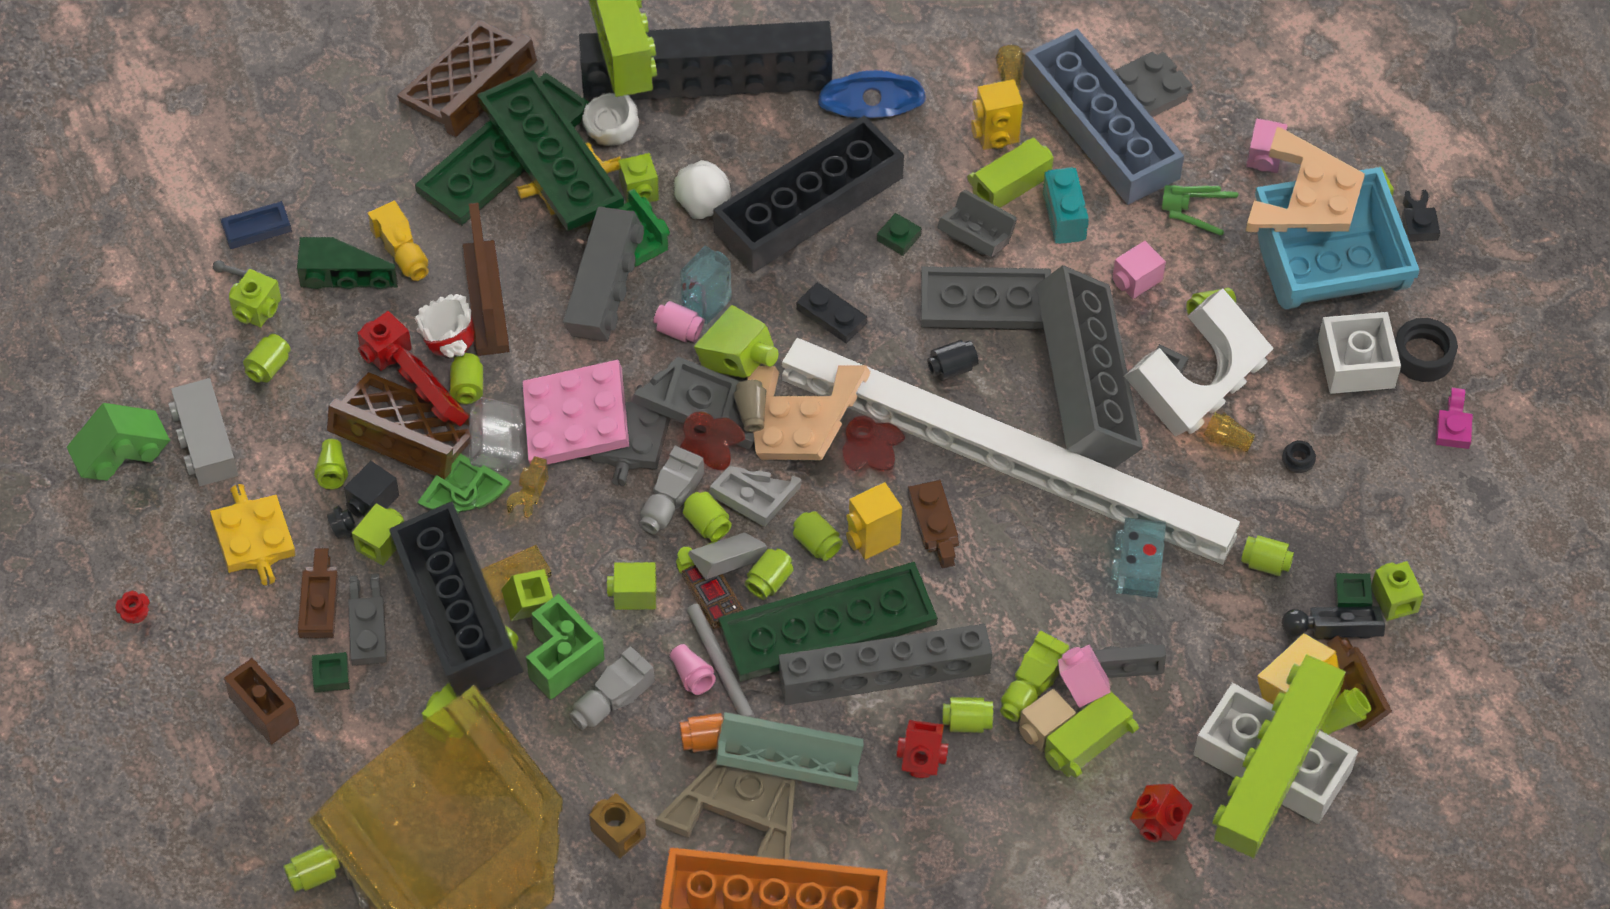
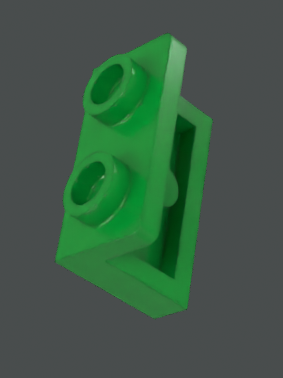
M635 189L628 191V202L618 209L634 211L644 227L643 240L640 244H637L634 254L635 267L668 250L670 231L666 222L654 215L651 204L646 197H640Z

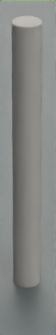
M693 604L689 606L687 612L738 715L755 718L700 605Z

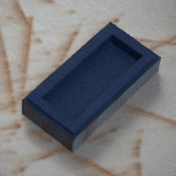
M282 201L220 219L230 250L292 232L291 224Z

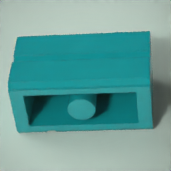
M1076 168L1046 171L1044 175L1043 196L1055 243L1063 244L1086 240L1089 217L1085 208V201Z

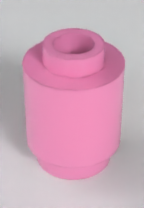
M668 301L665 306L660 305L658 307L653 322L657 324L658 332L685 343L688 340L695 343L701 334L705 319L699 317L698 312Z

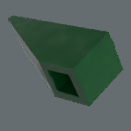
M300 237L297 261L300 287H309L311 289L398 288L395 264L333 237Z

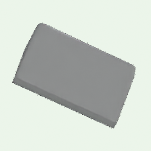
M744 532L690 550L688 555L706 580L756 563L766 551L767 546L764 542Z

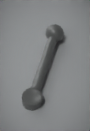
M221 260L213 263V269L218 273L225 271L244 277L247 272L227 266ZM266 275L276 280L274 275Z

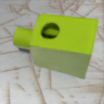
M733 305L724 312L694 345L703 367L718 373L743 378L749 377L760 364L769 367L773 366L779 355L778 349L774 347L767 326Z

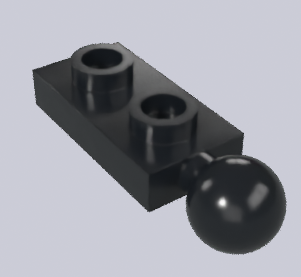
M1380 606L1311 607L1310 616H1307L1302 610L1292 609L1286 612L1282 618L1283 630L1293 637L1301 636L1307 630L1312 629L1315 638L1329 640L1336 636L1368 639L1371 637H1383L1385 634V622Z

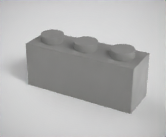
M208 378L171 388L174 402H170L168 405L173 422H181L182 428L176 429L181 449L188 447L190 455L183 456L189 476L196 474L199 487L239 476L211 379Z

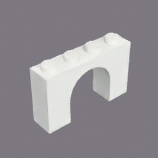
M1223 288L1207 297L1187 316L1208 340L1216 354L1217 372L1210 385H1198L1189 381L1160 348L1146 355L1124 376L1175 437L1186 431L1192 434L1205 423L1202 417L1208 411L1212 414L1226 403L1223 397L1229 391L1233 394L1245 385L1247 381L1244 377L1249 372L1254 374L1268 362L1265 357L1274 349Z

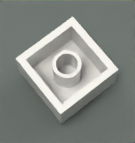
M1388 312L1323 317L1318 344L1330 394L1395 388L1401 364Z

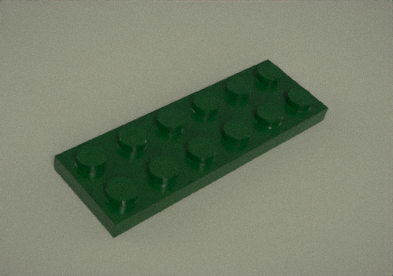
M534 70L478 94L479 104L567 231L594 220L598 207L618 209L624 206V197Z
M545 72L539 77L571 124L574 127L583 120L585 107L590 102ZM489 120L415 184L416 193L462 226L470 219V203H479L480 211L521 175L525 169L492 121Z
M914 561L719 617V627L739 681L742 682L779 671V655L893 638L937 625L938 617Z

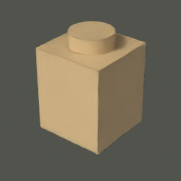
M1053 688L1021 711L1019 731L1028 744H1034L1043 752L1045 751L1047 737L1074 717L1076 712Z

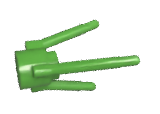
M1165 185L1162 210L1170 211L1169 218L1180 219L1222 236L1224 234L1222 229L1182 213V210L1189 209L1190 197L1237 198L1239 193L1221 191L1220 186Z

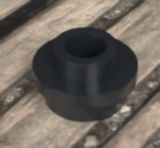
M1297 440L1284 448L1282 462L1287 469L1296 473H1304L1313 468L1316 454L1309 443ZM1294 457H1301L1303 460H1298Z
M339 505L334 507L333 512L327 514L334 534L338 539L344 536L347 538L352 537V529L356 527L352 514L348 509L343 511Z

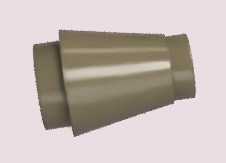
M742 381L736 385V391L733 395L744 430L747 432L760 431L764 428L766 389L763 388L761 381Z

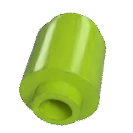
M276 334L263 337L243 361L246 375L258 383L261 381L265 383L270 382L288 360V353L291 351L289 344Z
M471 353L456 356L454 362L450 365V394L459 403L471 404L483 396V365L479 357Z
M695 492L684 502L683 515L703 538H709L712 542L718 541L731 529L732 523L729 521V514L709 492Z
M816 511L811 513L804 512L793 524L795 528L793 536L815 558L828 561L838 553L843 545V541L839 538V532Z
M1257 535V538L1248 536L1241 562L1249 564L1248 568L1280 577L1282 571L1289 572L1294 552L1288 551L1290 545L1288 543Z
M767 549L747 573L748 579L744 582L746 588L762 600H766L768 596H773L794 571L791 564L792 558L781 549Z
M950 697V704H943V725H949V732L983 733L984 729L992 730L993 701H984V698Z
M322 844L290 858L291 862L283 866L294 892L301 889L306 892L336 878L335 870L340 868L333 849L325 850Z

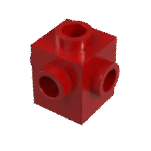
M386 311L374 321L367 322L357 332L360 345L358 347L359 354L368 364L372 362L381 371L389 365L397 363L393 355L401 347L407 351L412 349L409 330L389 311Z
M909 720L906 738L899 737L896 758L903 759L901 771H908L911 776L917 778H928L930 775L937 776L939 764L946 765L949 746L947 743H942L943 724Z
M1173 784L1146 785L1142 795L1137 800L1136 807L1129 820L1140 830V834L1151 842L1176 840L1183 830V825L1193 805Z

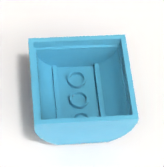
M1381 167L1359 170L1365 173L1349 231L1307 232L1306 228H1288L1287 232H1275L1274 228H1259L1258 240L1260 251L1278 303L1282 308L1292 309L1299 307L1302 303L1385 289H1392L1394 291L1410 288L1414 278H1418L1419 267ZM1296 181L1256 187V200L1287 209Z

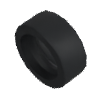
M1415 318L1406 322L1398 330L1395 339L1401 364L1400 372L1408 378L1420 382H1434L1445 377L1451 371L1458 343L1451 328L1441 321L1432 318ZM1413 339L1431 340L1442 348L1444 356L1436 361L1417 359L1408 352L1406 343Z

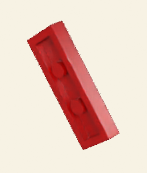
M401 347L393 355L394 359L401 366L398 370L399 373L409 382H415L417 385L414 389L415 392L426 402H431L434 405L431 411L445 423L451 420L457 425L462 426L469 418V415L424 362Z

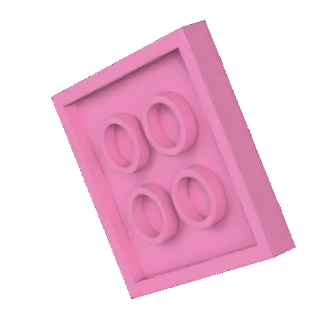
M619 360L523 381L528 460L532 468L629 447L622 367Z

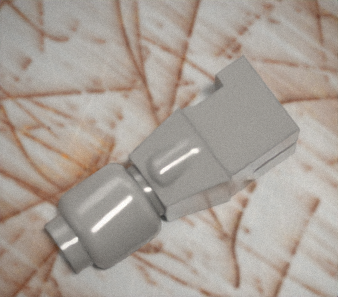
M676 445L669 454L668 461L660 469L657 483L653 488L655 494L648 498L641 509L639 525L643 530L651 534H657L658 530L667 527L676 509L684 504L686 499L693 494L704 476L703 457Z
M630 646L616 662L605 669L595 684V690L587 691L573 704V711L569 714L570 719L580 730H584L586 727L591 728L598 725L610 714L611 709L614 711L633 703L636 698L655 683L653 666Z

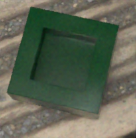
M895 213L877 233V242L904 256L921 236L922 228Z
M1335 574L1336 607L1372 606L1370 574Z
M347 652L312 655L313 687L315 693L350 689Z

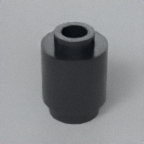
M958 340L933 349L930 352L931 357L927 359L930 373L933 377L938 376L941 381L972 371V368L979 364L977 351L970 340L966 342Z

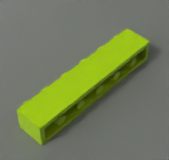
M1306 654L1300 666L1297 664L1293 665L1286 680V683L1290 685L1287 692L1283 693L1280 691L1271 711L1276 713L1272 721L1265 719L1260 728L1257 739L1261 740L1257 750L1251 747L1244 759L1242 767L1246 768L1243 777L1235 776L1227 795L1232 797L1227 807L1221 804L1212 822L1213 825L1217 826L1215 841L1255 858L1341 690L1345 671Z

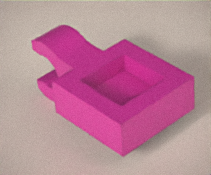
M1451 388V396L1448 398V411L1439 410L1436 445L1469 449L1472 438L1473 414L1463 413L1465 389Z

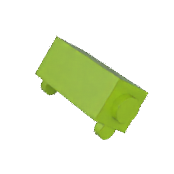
M1033 137L1022 142L1020 146L977 172L969 174L967 179L973 186V194L1001 208L1044 182L1045 172L1052 170L1054 157L1048 147L1042 146Z
M1111 691V693L1094 700L1047 737L1045 758L1053 769L1061 770L1068 778L1070 776L1077 778L1082 774L1080 768L1128 731L1132 734L1135 733L1139 726L1133 719V712Z

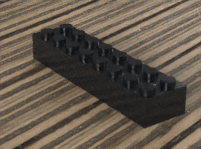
M830 20L649 30V32H646L647 37H653L656 56H652L657 70V76L652 77L653 90L630 94L629 96L634 101L774 92L788 93L792 91H821L826 84L832 81L833 46ZM579 34L583 98L591 102L602 94L614 93L598 34Z

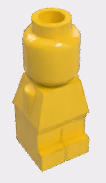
M394 200L367 212L371 232L375 238L381 237L386 251L394 258L403 275L414 281L426 277L429 272L427 268L428 259L420 246L413 243L408 218L405 217L396 201Z

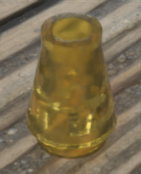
M1017 45L1002 46L998 49V54L995 56L1000 80L1003 82L1014 79L1018 91H1020L1025 54L1022 48Z
M1214 412L1203 434L1210 438L1209 442L1240 449L1246 453L1255 438V434L1249 432L1225 412L1223 414Z

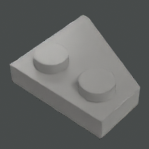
M729 466L710 486L709 493L713 498L765 527L801 488L802 479L791 476V481L770 478V472H751L744 468Z

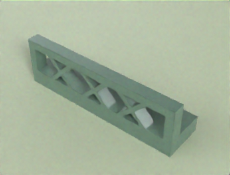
M724 712L717 740L716 764L856 791L858 785V765L864 743L863 739ZM725 751L738 753L740 755L725 753ZM834 772H836V773H841V774H846V775H849V777H848V776H843V775H838V774H835Z

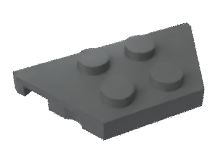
M677 357L668 364L665 370L659 371L643 388L639 387L634 392L630 401L746 449H750L755 439L753 433L744 430L733 395L736 391V385L740 382L681 357Z

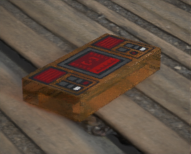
M696 565L682 570L684 581L713 629L719 627V617L744 610L723 574L705 580Z

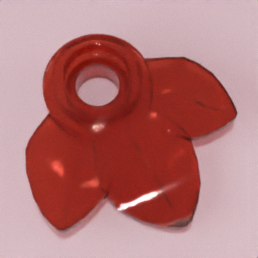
M694 412L684 421L683 432L685 438L680 448L703 457L704 463L712 469L726 470L731 461L729 446L745 440V434L741 427L729 418L714 419L706 412ZM703 425L706 431L700 434L694 431V427Z
M857 416L846 427V438L848 441L842 449L843 458L846 465L853 471L861 469L866 463L878 471L892 470L895 465V454L892 446L904 441L905 436L897 426L891 423H875L868 416ZM865 432L867 435H859L858 433Z

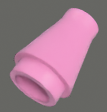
M679 645L671 651L670 659L673 661L687 691L700 695L707 692L714 685L716 677L713 667L693 653L687 645Z

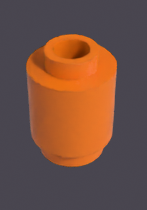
M716 713L689 717L688 721L679 722L683 751L692 749V752L695 753L717 749V740L723 720L722 714Z

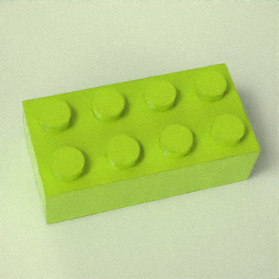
M588 0L615 97L653 90L652 77L657 76V70L652 56H656L653 37H647L646 32H649L646 13H640L639 8H642L641 0Z

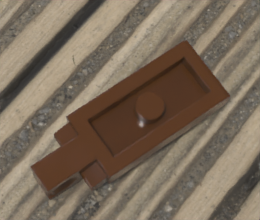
M941 480L908 486V497L925 550L937 552L942 569L955 566L954 558H956L953 547L959 546L958 533Z
M315 548L313 567H306L305 571L302 572L298 621L299 638H334L339 577L337 567H330L331 556H329V548Z
M1336 636L1327 645L1336 651L1339 669L1346 672L1340 693L1345 689L1350 691L1353 688H1357L1365 695L1371 706V711L1366 714V719L1357 722L1356 725L1359 729L1366 731L1393 711L1364 654L1358 647H1353L1347 638L1344 639Z

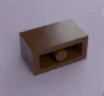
M253 658L224 677L231 701L271 745L300 725L295 704Z

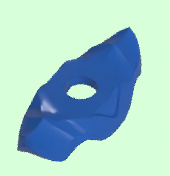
M869 70L855 72L830 81L820 92L818 104L822 109L847 117L861 118L865 115L867 118H882L899 115L921 106L925 102L926 95L919 81L911 76L898 75L889 71ZM866 91H878L881 95V101L875 106L867 105L863 100V95Z

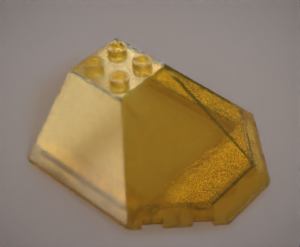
M475 685L397 739L345 781L307 819L377 909H544L554 901L555 864L558 863L560 840L558 827L559 816L562 813L563 798Z

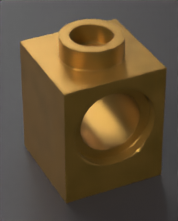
M617 793L607 800H600L592 808L591 814H589L591 831L619 859L646 837L645 820ZM613 820L623 822V824L616 827L608 825Z

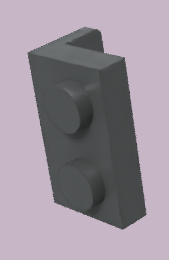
M963 190L959 194L956 206L940 217L937 228L947 233L950 238L962 241L973 247L979 254L992 257L1009 244L1017 217L977 195Z

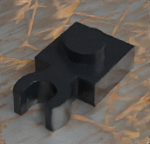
M1410 190L1405 191L1403 199L1405 209H1403L1402 221L1409 242L1439 240L1440 228L1436 208H1426L1429 200L1427 190H1422L1420 200L1412 199Z

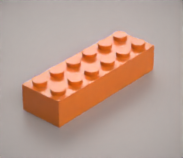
M670 847L661 909H884L888 870Z

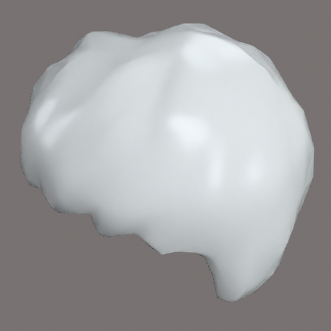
M614 93L602 94L594 98L586 105L582 120L587 135L594 139L597 144L603 146L622 145L630 141L639 126L637 107L630 96L615 97Z
M700 160L687 165L678 172L674 181V195L693 219H704L707 216H712L714 208L731 198L730 183L725 173L715 164L708 161Z

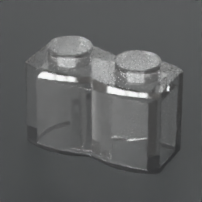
M481 397L472 406L469 418L471 435L469 460L471 465L477 467L485 465L493 471L508 474L516 465L520 464L523 457V447L520 446L519 435L522 431L523 419L520 417L518 406Z

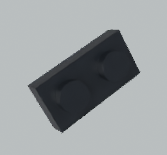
M818 282L796 302V310L846 344L867 324V315Z

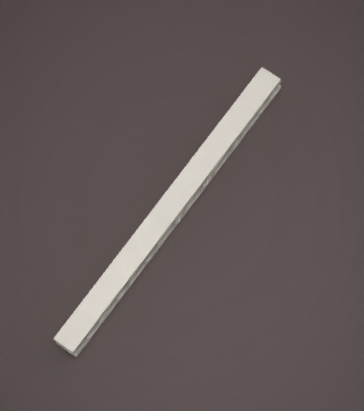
M796 338L782 361V367L786 368L783 371L782 380L818 396H831L838 365L862 364ZM867 367L870 370V376L866 383L862 381L856 392L858 397L852 407H848L1219 564H1224L1236 541V531L1240 524V521L872 368Z

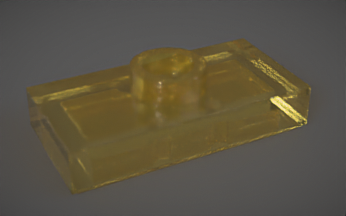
M537 545L482 568L495 602L504 598L501 589L512 575L545 569L547 578L552 577L551 569Z

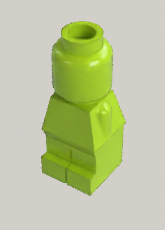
M1041 630L1034 639V643L1028 652L1024 654L1022 663L1015 673L1017 680L1010 684L1001 698L1002 707L1000 713L1006 719L1017 722L1021 717V711L1038 700V696L1054 684L1055 679L1060 673L1058 660L1069 650L1068 644Z

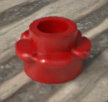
M128 591L122 595V599L117 600L115 605L116 612L120 613V617L127 623L136 624L142 622L147 617L150 601L144 593L138 594L136 591Z

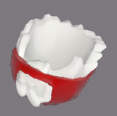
M457 293L454 296L450 294L446 298L439 297L437 302L431 301L429 306L424 305L423 308H420L418 310L419 315L415 317V321L418 324L417 332L423 336V340L429 350L435 355L444 358L465 355L476 336L471 309H469V303H466V297Z

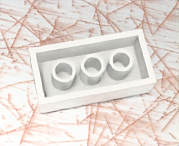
M1232 683L1198 734L1194 756L1234 778L1235 776L1242 778L1246 771V768L1242 767L1249 749L1252 747L1257 750L1261 740L1257 739L1263 722L1265 719L1272 721L1276 713L1271 711L1273 704ZM1319 731L1282 805L1319 824L1352 772L1358 751Z

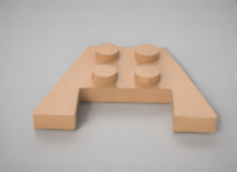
M1277 127L1269 157L1300 164V170L1288 208L1254 201L1246 231L1258 232L1259 228H1274L1275 232H1287L1288 228H1306L1307 232L1349 231L1365 173L1285 129Z
M838 365L831 396H774L779 371L775 366H758L747 377L748 380L761 381L763 388L766 389L764 428L754 432L755 450L761 460H822L842 426L840 422L846 409L852 407L858 397L856 392L862 381L866 383L870 370L866 365Z

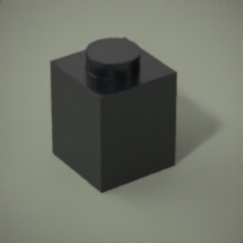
M370 461L344 487L347 501L346 506L357 517H365L376 503L387 509L400 496L396 477L373 461Z

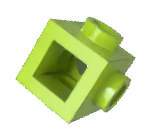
M250 268L241 281L233 285L229 293L233 316L244 324L251 323L260 328L268 318L274 316L278 304L282 300L278 280Z

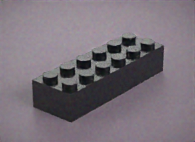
M864 115L714 208V233L754 273L903 179L904 154Z
M453 502L446 503L389 528L443 670L457 699H464L524 672L466 529Z

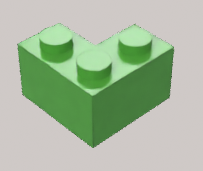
M102 403L68 444L67 450L81 478L108 481L125 459L153 462L169 443L170 439L155 410Z
M559 594L531 613L534 635L543 645L526 656L529 678L550 700L605 660L603 639Z

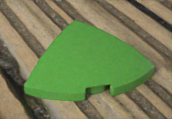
M460 453L452 463L451 473L444 480L436 475L417 503L426 509L433 510L452 501L459 514L461 511L475 508L480 509L499 498L512 483L487 466H480Z

